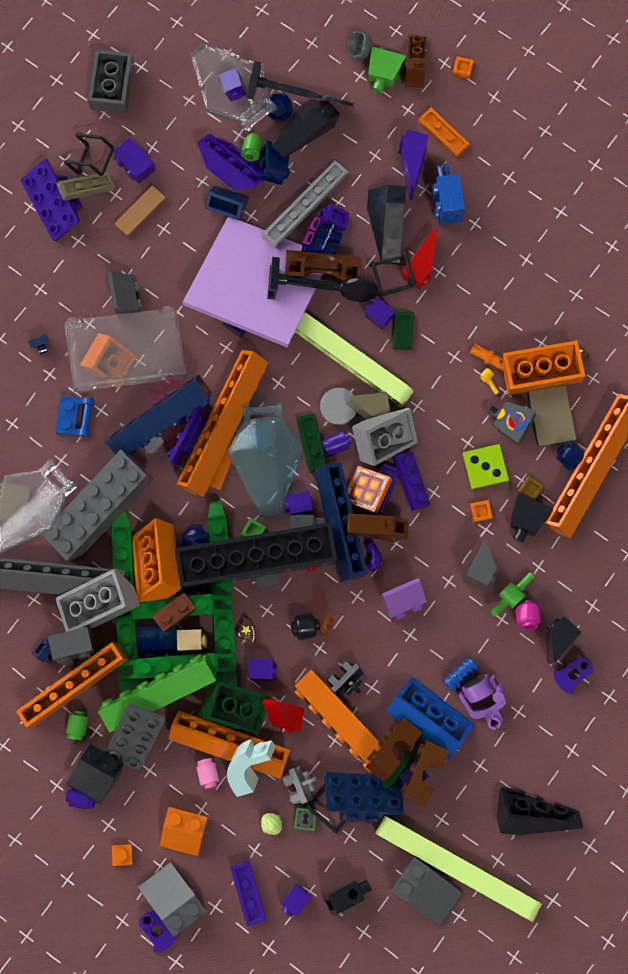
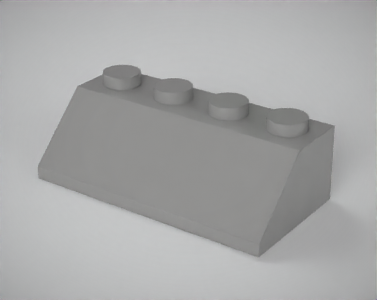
M113 569L56 597L66 632L83 627L92 629L140 606L134 586L117 569Z

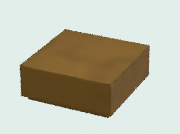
M528 475L518 493L536 500L545 485Z

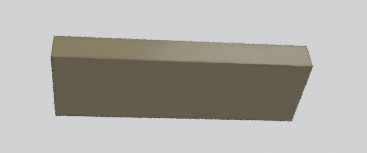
M105 172L103 176L93 174L58 181L57 183L64 201L114 191L115 189L109 172Z

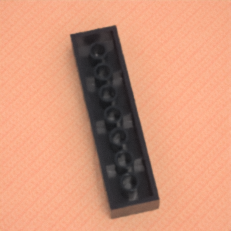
M331 522L175 548L180 585L183 590L337 564Z

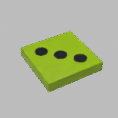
M500 444L462 453L471 490L509 481Z

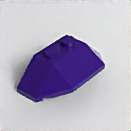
M208 134L198 141L206 168L233 190L252 189L265 181L266 177L263 175L260 165L255 161L245 160L241 155L242 151L232 143L221 138H215L212 134Z

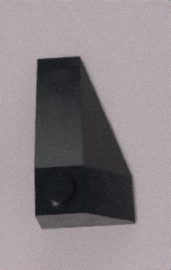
M311 99L298 107L271 144V148L282 159H285L334 128L340 113L329 101Z
M386 185L368 190L367 211L380 261L401 255L406 186ZM400 259L388 262L386 264L400 265Z
M500 788L497 812L500 833L527 835L583 828L578 810L559 803L553 805L544 802V798L539 796L533 798L525 795L526 791L520 789Z

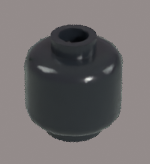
M311 613L296 615L293 621H291L293 637H297L298 640L315 638L317 630H320L319 619H315Z

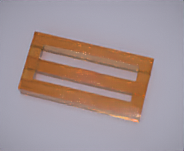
M327 613L320 629L321 635L328 636V632L335 620L334 614Z

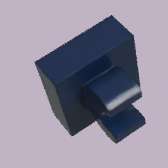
M47 334L28 341L31 348L37 346L40 355L48 352L44 344L49 341Z
M42 639L32 655L41 662L45 660L47 663H52L48 658L49 653H51L50 644L45 639Z

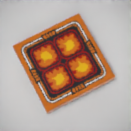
M358 466L348 487L351 505L377 514L392 482V478Z

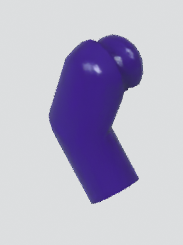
M371 542L365 547L371 555L370 562L367 563V569L375 571L381 565L382 554L376 545Z

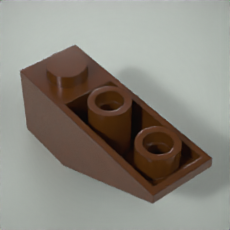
M419 35L409 36L405 87H424L427 37Z
M348 514L347 533L395 543L408 538V519L394 516Z

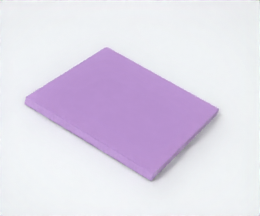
M228 217L185 296L183 305L288 348L316 288L288 284L286 286L279 285L275 300L267 299L272 257L280 258V273L285 274L286 250L320 252L288 239H284L274 248L261 237L265 230ZM311 273L305 276H287L321 280L323 273Z

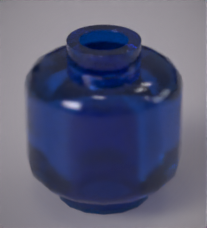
M564 442L556 451V459L566 469L571 470L576 468L582 461L585 452L574 442Z

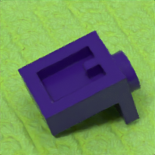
M330 204L320 211L319 218L321 220L319 226L323 227L325 224H329L342 232L347 227L350 214Z

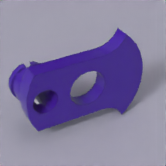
M580 656L561 671L554 670L557 685L563 691L573 694L575 685L593 672L592 663L589 659ZM582 662H587L588 668H583ZM575 668L579 671L578 679L573 680L569 677L568 672L570 669Z
M155 910L141 917L139 926L153 942V952L164 951L174 943L176 936H172ZM146 916L151 917V923L145 922ZM154 925L162 927L163 933L161 936L156 937L152 934L151 930Z

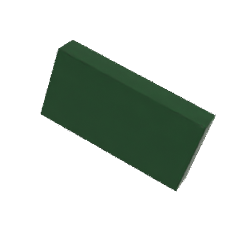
M395 311L393 349L412 350L414 312Z
M408 750L399 759L401 763L385 782H382L381 786L388 789L395 783L414 757L411 751Z

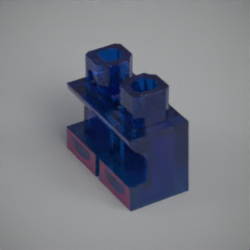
M315 216L303 241L301 251L336 254L337 247L330 245V242L340 245L343 233L334 230L335 224H330L329 226L322 223L321 218Z

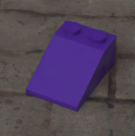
M407 130L406 135L401 137L398 154H401L400 162L408 197L410 200H413L429 135Z

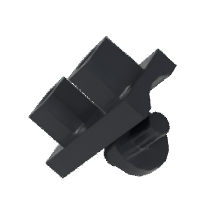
M345 661L340 668L345 675L340 679L334 674L327 680L332 687L331 690L338 698L344 693L350 695L353 691L357 694L361 692L358 686L362 683L360 677L364 674L356 663L353 665L349 661Z

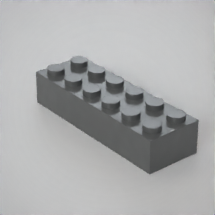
M120 449L46 528L42 536L66 561L76 563L154 479L129 453Z

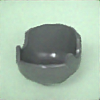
M354 31L347 44L349 57L361 60L369 56L373 44L372 38L368 33L362 31Z

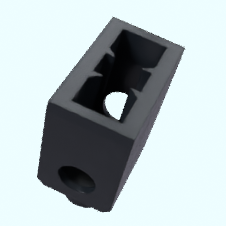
M518 494L514 502L509 524L510 527L516 529L513 539L524 543L527 534L534 537L552 511V507Z
M367 880L360 883L352 881L322 897L330 914L338 915L364 901L363 895L372 891ZM349 891L353 894L352 898L348 895Z

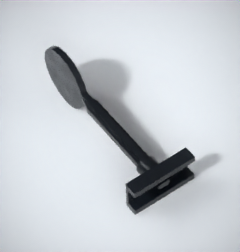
M254 61L246 95L248 99H254L258 87L263 89L267 87L307 98H319L346 106H354V103L267 80L266 77L260 76L261 62Z
M272 257L267 299L275 300L278 286H286V284L340 291L343 297L355 302L369 301L377 295L378 287L376 284L366 279H349L342 284L281 274L280 258Z

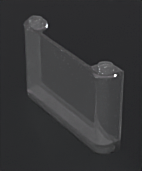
M172 306L162 307L161 310L84 319L71 317L64 322L74 392L187 378L177 309H174Z

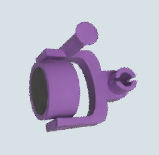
M484 674L475 677L463 685L458 696L470 716L474 719L484 717L489 728L492 730H496V728L502 725L503 715L500 709L505 706L507 701L504 694V684L498 683L495 675H492L489 679L488 675ZM496 690L493 694L495 703L481 709L472 708L470 703L480 701Z

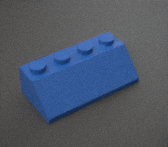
M413 677L409 679L386 710L398 721L404 717L422 732L420 738L425 742L429 741L449 750L447 759L454 755L475 725Z

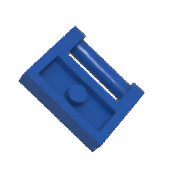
M60 396L55 433L90 437L89 423L94 399ZM84 405L81 429H76L79 406Z

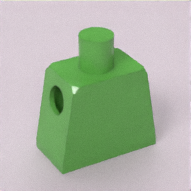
M372 47L368 81L374 83L373 92L382 94L384 87L393 88L404 67L405 55Z

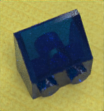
M137 627L138 653L143 654L144 658H154L155 655H162V657L179 655L177 650L178 629L171 628L164 633L160 627Z

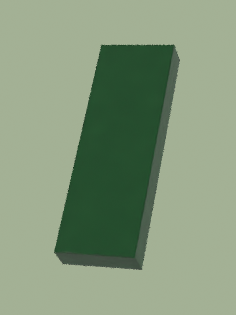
M315 414L297 417L296 419L309 473H313L324 464H327L316 416Z

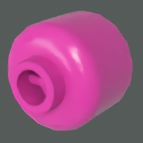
M525 600L516 607L517 625L522 627L523 630L537 629L538 625L542 622L540 606L531 600Z

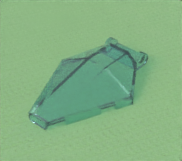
M282 404L265 407L243 406L244 422L227 450V455L236 468L239 478L260 517L278 516L283 507L303 446L283 420ZM276 413V418L250 419V415Z

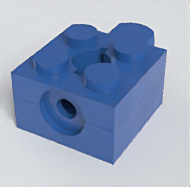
M448 164L443 165V176L441 165H436L437 178L436 183L433 184L432 201L436 202V208H434L435 219H439L440 225L460 223L465 211L459 174L450 175Z

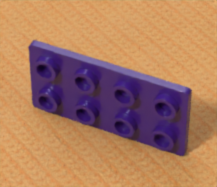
M44 159L21 179V183L53 241H57L80 222L76 211L80 210L83 205L79 198L63 200L57 183L58 181L68 180V178L64 175L55 174L48 160Z
M209 403L203 407L199 405L195 408V412L186 418L185 423L187 425L184 431L180 430L176 438L178 442L175 447H171L167 456L172 468L175 469L183 453L191 455L207 422L202 417Z

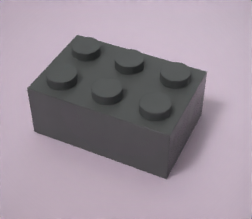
M96 49L88 97L91 110L127 114L134 70L132 53Z
M88 627L48 636L53 660L65 665V667L76 665L79 660L86 661L99 652L96 634Z

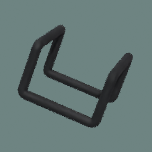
M76 133L75 136L86 146L79 161L64 160V164L75 173L79 172L81 166H88L99 176H103L114 150L113 145L100 135ZM82 137L100 139L110 148L101 172L91 163L83 162L89 149V143Z
M407 252L382 261H371L369 264L373 268L379 289V297L406 290L415 285ZM405 258L412 283L383 292L376 266Z
M324 786L309 803L307 809L337 834L347 820H342L335 828L312 808L325 792Z

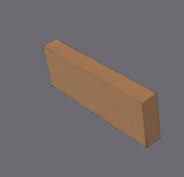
M152 185L114 223L115 227L128 238L166 200V197Z

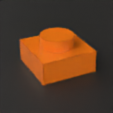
M133 844L112 845V866L133 865Z

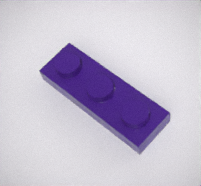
M413 452L394 456L393 458L411 511L430 506L431 504Z
M250 861L231 866L246 925L251 926L266 921Z

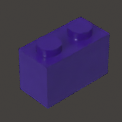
M130 137L113 150L114 161L120 168L123 166L127 170L126 174L131 180L135 179L138 183H141L156 170L154 162Z

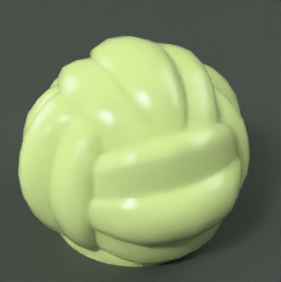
M275 813L263 815L261 819L263 832L268 835L280 833L282 830L281 817Z

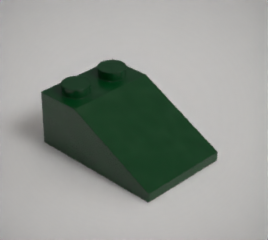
M216 680L207 685L198 716L259 735L266 713L263 699L270 700L271 696Z

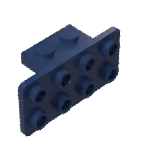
M327 772L324 775L326 808L331 812H339L340 820H347L349 823L366 821V823L373 824L378 822L384 814L401 815L404 812L402 792H400L401 786L398 784L400 779L398 778L393 785L385 789L381 786L383 781L376 775Z

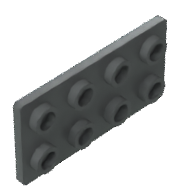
M128 703L105 753L121 761L124 765L140 771L166 718Z

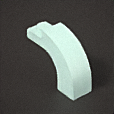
M250 739L239 745L235 750L227 770V779L237 797L254 792L259 778L252 770L251 765L271 759L275 749L272 740L254 745Z

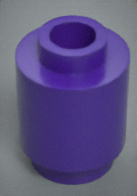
M343 431L326 437V440L322 441L327 455H335L349 449V444H352L348 433L344 434Z
M73 788L67 791L66 802H69V807L85 810L94 808L95 801Z

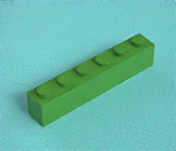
M198 655L184 666L183 664L175 666L172 672L168 674L163 672L149 683L147 681L140 683L137 689L131 692L130 690L122 692L117 699H107L101 704L102 706L98 713L110 733L116 730L128 703L153 712L215 682L218 675L208 656L201 657V655Z

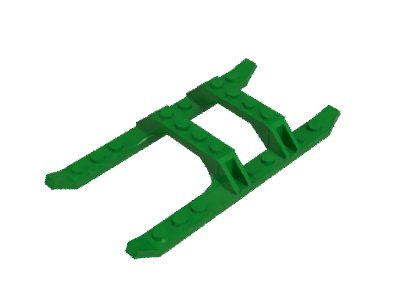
M220 500L210 502L207 520L209 542L228 539L227 519ZM125 510L111 526L113 569L126 570V579L135 588L132 529ZM231 582L211 585L209 594L187 596L196 607V611L189 616H213L216 654L207 653L138 659L136 622L153 619L152 616L177 597L139 602L140 606L115 618L117 643H119L129 660L118 667L120 694L126 690L131 692L137 689L140 680L155 678L163 672L168 674L172 672L175 666L179 664L184 666L198 655H201V657L208 656L218 675L217 680L238 686ZM223 725L224 727H227V728H229V729H232V730H235V731H236V728H234V727H230V726H227V725Z

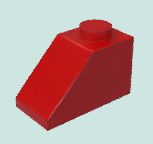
M263 699V705L272 725L279 727L280 732L292 734V730H301L305 708Z

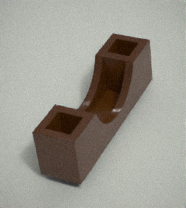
M286 250L285 275L305 276L311 273H323L336 276L341 280L360 279L362 259L360 256Z

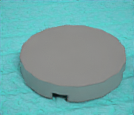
M334 388L326 392L320 401L322 417L330 424L338 426L348 424L354 419L357 412L349 407L345 400L354 395L344 388Z

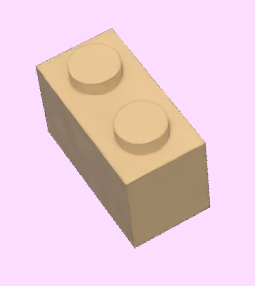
M201 629L177 630V650L181 654L204 653V648H207V636Z

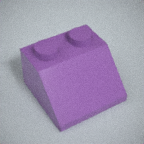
M419 578L387 591L381 596L390 620L395 618L396 621L406 617V612L413 610L415 613L424 609L423 605L427 602Z

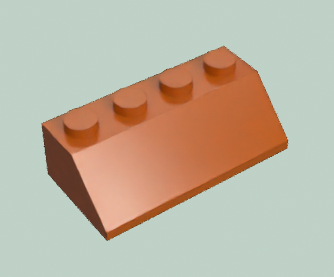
M578 340L502 354L504 380L508 395L581 383L586 377Z
M155 518L132 536L136 592L139 602L168 599L181 589L175 553L174 525Z

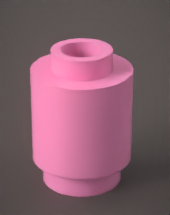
M212 758L198 761L196 769L200 786H205V789L216 787V783L220 781L216 763L213 762Z

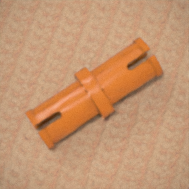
M477 343L474 344L469 354L483 360L484 364H490L503 372V359L495 355L492 350L488 351Z

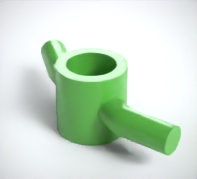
M529 572L517 585L511 582L498 595L502 600L491 610V614L496 617L507 605L513 609L525 596L522 590L535 577Z

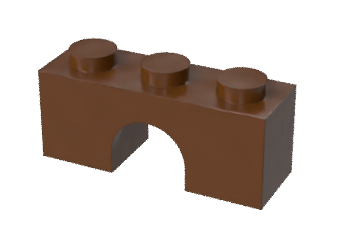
M404 717L399 722L394 721L388 729L391 731L388 736L384 735L378 742L379 749L377 751L374 749L367 757L369 762L365 767L383 782L393 774L401 763L393 754L392 748L398 747L406 753L422 734L418 728Z
M426 741L425 744L421 743L417 751V755H419L417 763L413 762L409 773L412 774L409 782L405 780L400 791L403 792V798L426 807L434 788L427 786L423 782L422 773L430 766L442 770L449 750L429 741Z

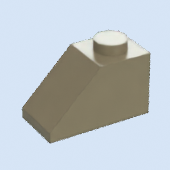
M387 392L355 395L345 400L349 407L365 419L390 413Z

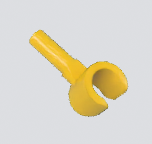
M486 368L481 373L480 378L490 386L496 395L499 391L491 380L494 374L490 369Z

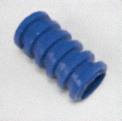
M466 657L465 662L462 661L460 666H456V670L453 669L451 674H447V678H443V682L451 691L455 692L456 687H461L460 684H464L465 679H470L469 676H473L474 671L479 670L477 664L470 657Z

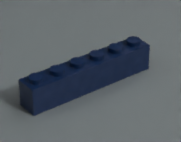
M197 374L110 435L106 444L115 455L121 449L132 456L137 448L147 446L151 442L150 439L154 436L158 438L164 434L167 427L173 428L180 422L179 419L183 416L187 418L192 415L196 407L199 405L203 407L209 403V398L212 394L211 389Z
M324 464L314 472L326 523L331 522L340 582L356 580L367 575L368 572L359 535L347 533L348 514H353L342 464Z

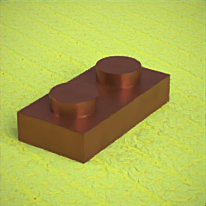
M183 593L155 613L152 618L165 633L196 611V607L186 594Z

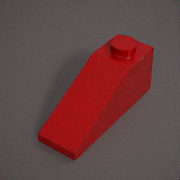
M435 228L410 260L415 279L414 287L419 290L423 285L426 287L432 278L430 274L437 236V229ZM406 266L402 271L401 278L411 284V278Z

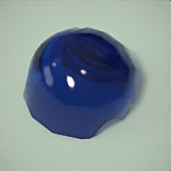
M285 93L273 94L267 100L265 106L266 114L273 121H285L292 114L293 103Z
M201 524L189 525L181 538L183 547L209 543V532H206Z

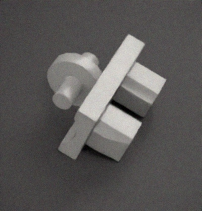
M300 766L290 769L289 773L284 775L282 779L286 787L292 784L296 787L297 791L290 794L292 803L302 802L304 804L313 800L311 791L315 790L313 782L318 780L317 777L311 778L308 771L303 773Z

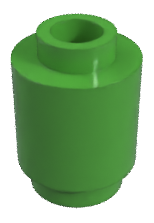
M251 133L245 137L241 152L245 160L256 161L259 159L262 146L259 135Z
M74 710L73 714H69L66 733H68L67 738L83 740L88 723V716H85V712Z

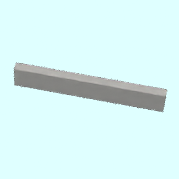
M335 160L262 233L261 237L272 247L276 248L348 175L349 171Z

